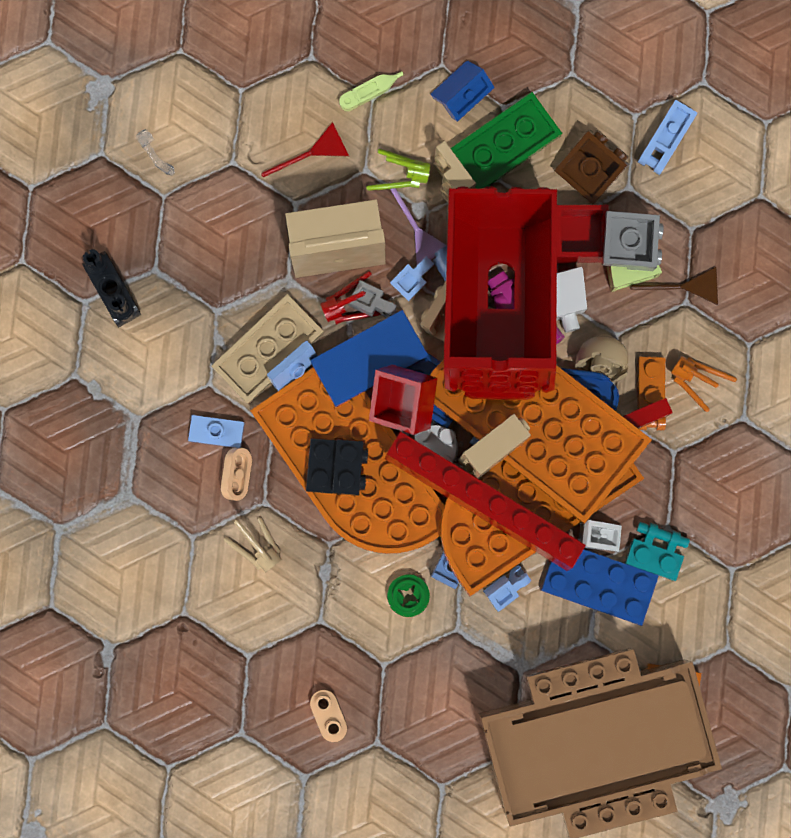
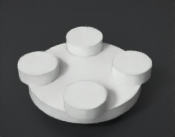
M432 425L431 429L415 434L417 442L451 463L455 461L458 454V443L456 434L452 429Z

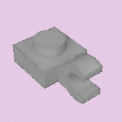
M361 280L359 281L353 295L361 291H365L366 294L348 303L350 307L371 317L375 310L386 318L395 314L397 305L381 299L384 291Z

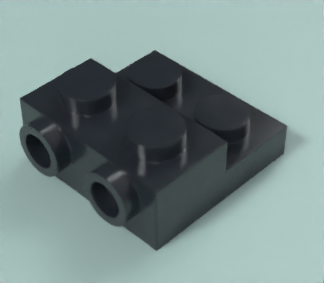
M311 438L306 492L359 496L360 490L365 491L366 475L361 474L362 464H367L368 448H363L364 442Z

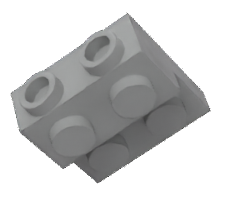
M607 211L605 213L602 265L627 267V270L654 271L657 265L661 264L662 250L658 249V240L663 237V224L659 223L660 215Z

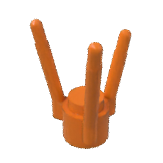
M681 356L671 374L676 376L674 382L679 384L705 412H709V407L689 387L685 380L690 382L695 376L715 388L719 386L717 382L698 372V369L732 382H736L737 378L696 362L690 357L687 359Z

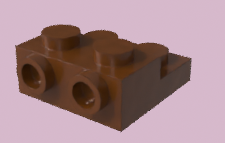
M591 130L587 131L554 170L592 205L598 201L630 165L626 161L628 156L620 148L616 147L613 150L606 143L609 139L599 130L595 133Z

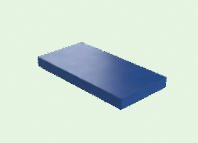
M401 310L315 357L310 362L335 407H338L372 388L376 369L389 365H396L407 369L427 358L428 354L404 311Z

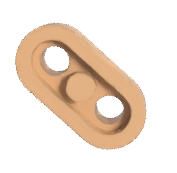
M232 448L225 456L221 492L228 500H242L248 491L252 457L245 448Z
M325 689L319 690L314 693L310 701L312 712L322 736L327 741L338 742L346 735L347 723L334 693ZM320 699L328 700L329 705L327 708L323 709L319 706L318 702ZM337 724L339 731L334 734L331 733L328 729L329 725Z

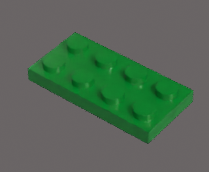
M531 92L450 149L475 181V189H483L484 187H489L561 137L562 132L534 93Z

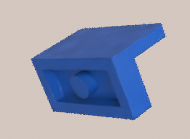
M466 61L431 93V96L443 104L451 118L458 122L495 87L484 69Z

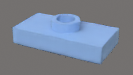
M305 341L267 373L269 380L277 391L295 379L300 378L312 365L310 360L317 357L312 345Z
M192 415L188 441L241 448L245 423Z

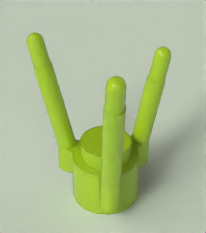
M378 149L379 154L386 156V161L407 167L406 178H411V181L368 185L366 189L370 191L404 187L419 188L420 183L427 184L430 163L413 160L390 151Z

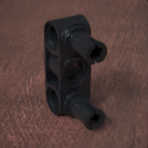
M91 249L89 250L90 254L85 252L82 265L117 327L119 328L141 316L137 305L106 251L98 253L97 250ZM109 285H117L115 293L106 294V289Z

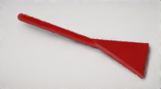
M332 122L310 151L262 172L261 176L266 177L309 156L349 157V154Z

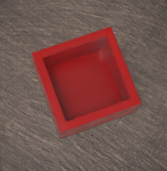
M557 205V263H602L605 213L609 211V205Z
M396 365L376 369L369 421L413 435L431 429L438 378Z

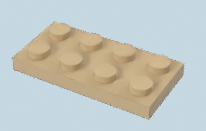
M287 294L211 367L249 405L271 384L267 373L305 341L312 345L324 331Z

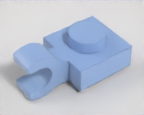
M426 256L415 269L407 264L390 284L410 301L427 283L422 276L434 263Z
M518 565L510 571L508 579L503 575L483 592L493 607L499 612L519 597L516 591L527 586L531 579Z

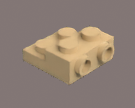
M444 141L438 145L435 152L436 163H434V166L443 177L441 193L449 203V188L465 186L475 189L476 183L447 143Z

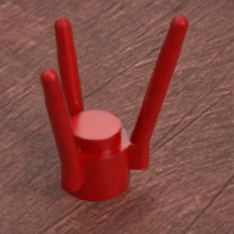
M370 271L334 295L327 297L325 302L320 303L328 322L334 320L337 325L344 321L371 317L365 313L342 316L343 313H346L344 305L365 296V291H361L343 300L340 298L356 287L360 280L365 281V279L372 275ZM375 311L372 317L380 316L381 314Z

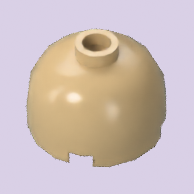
M601 334L586 340L577 353L575 368L578 367V370L602 373L611 378V382H617L624 379L628 374V352L620 341L611 335Z

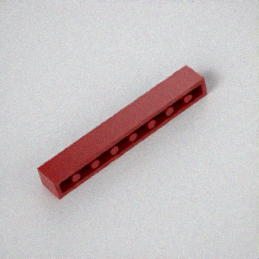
M401 431L385 456V459L566 571L574 567L586 546Z

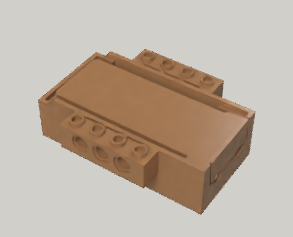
M628 648L525 675L531 700L479 713L505 815L510 827L562 813L568 837L580 838L678 812L671 784L701 777L707 773L722 769L693 662L685 659L640 671L634 649Z

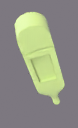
M401 71L394 75H379L352 89V91L346 92L339 100L341 109L351 111L359 105L361 106L386 93L397 78L404 75Z

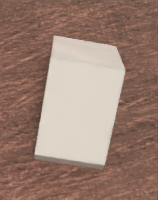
M588 520L585 524L580 522L579 541L585 544V548L619 552L622 526Z

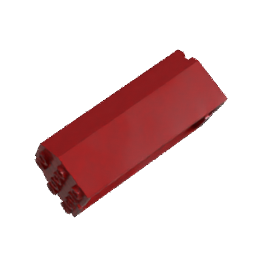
M460 186L449 188L444 339L445 389L456 391L459 388L464 391V396L471 399L527 400L535 397V392L539 390L545 393L553 391L556 379L557 189L539 187L537 189L512 187L508 192L500 193L495 187L470 189ZM497 264H506L514 271V309H488V275L490 269Z

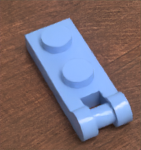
M675 100L638 160V163L643 166L645 164L654 169L653 172L660 175L696 117L697 112ZM654 149L663 154L660 160L651 155Z

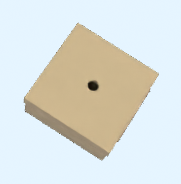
M377 200L285 213L290 241V257L296 278L386 264L385 238L381 228Z

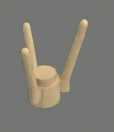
M261 517L257 521L270 548L267 545L262 548L240 521L234 520V524L257 550V553L254 554L256 558L228 537H225L224 541L252 562L258 570L262 568L266 573L282 560L278 555L281 551L275 545Z

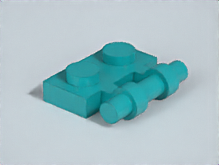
M639 522L636 531L645 534L643 542L637 539L632 540L625 564L676 581L684 556L674 552L677 546L687 549L690 539L681 536L680 532L674 530L669 532L660 529L657 524ZM654 538L668 542L666 549L652 545Z

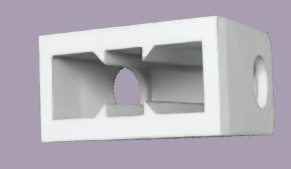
M582 267L557 273V320L561 319L564 331L568 333L580 329L576 315L587 310Z

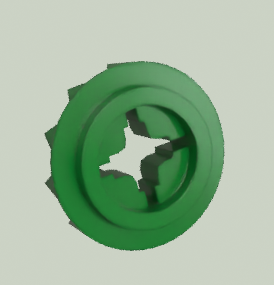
M402 575L396 578L389 586L387 599L395 613L403 617H414L426 609L430 599V592L428 586L421 578L415 575ZM414 585L413 595L419 602L409 600L403 607L404 597L398 592V589L408 591Z

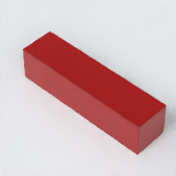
M664 398L623 417L639 429L668 417L673 412L667 398Z

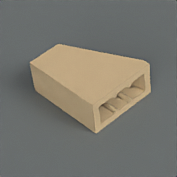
M513 414L465 451L458 460V463L466 472L479 479L531 436L528 432L530 430L529 425L522 417L517 418Z

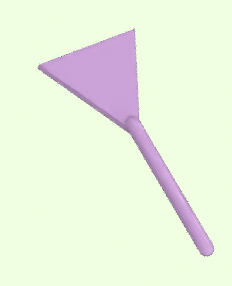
M396 188L390 189L415 231L417 265L426 256L432 260L436 257L434 254L447 245L420 229Z

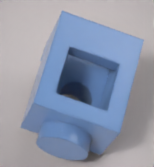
M443 551L431 577L456 589L459 581L454 573L447 569L448 562Z

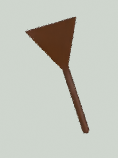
M715 267L684 284L631 285L630 289H684L718 305L717 268Z

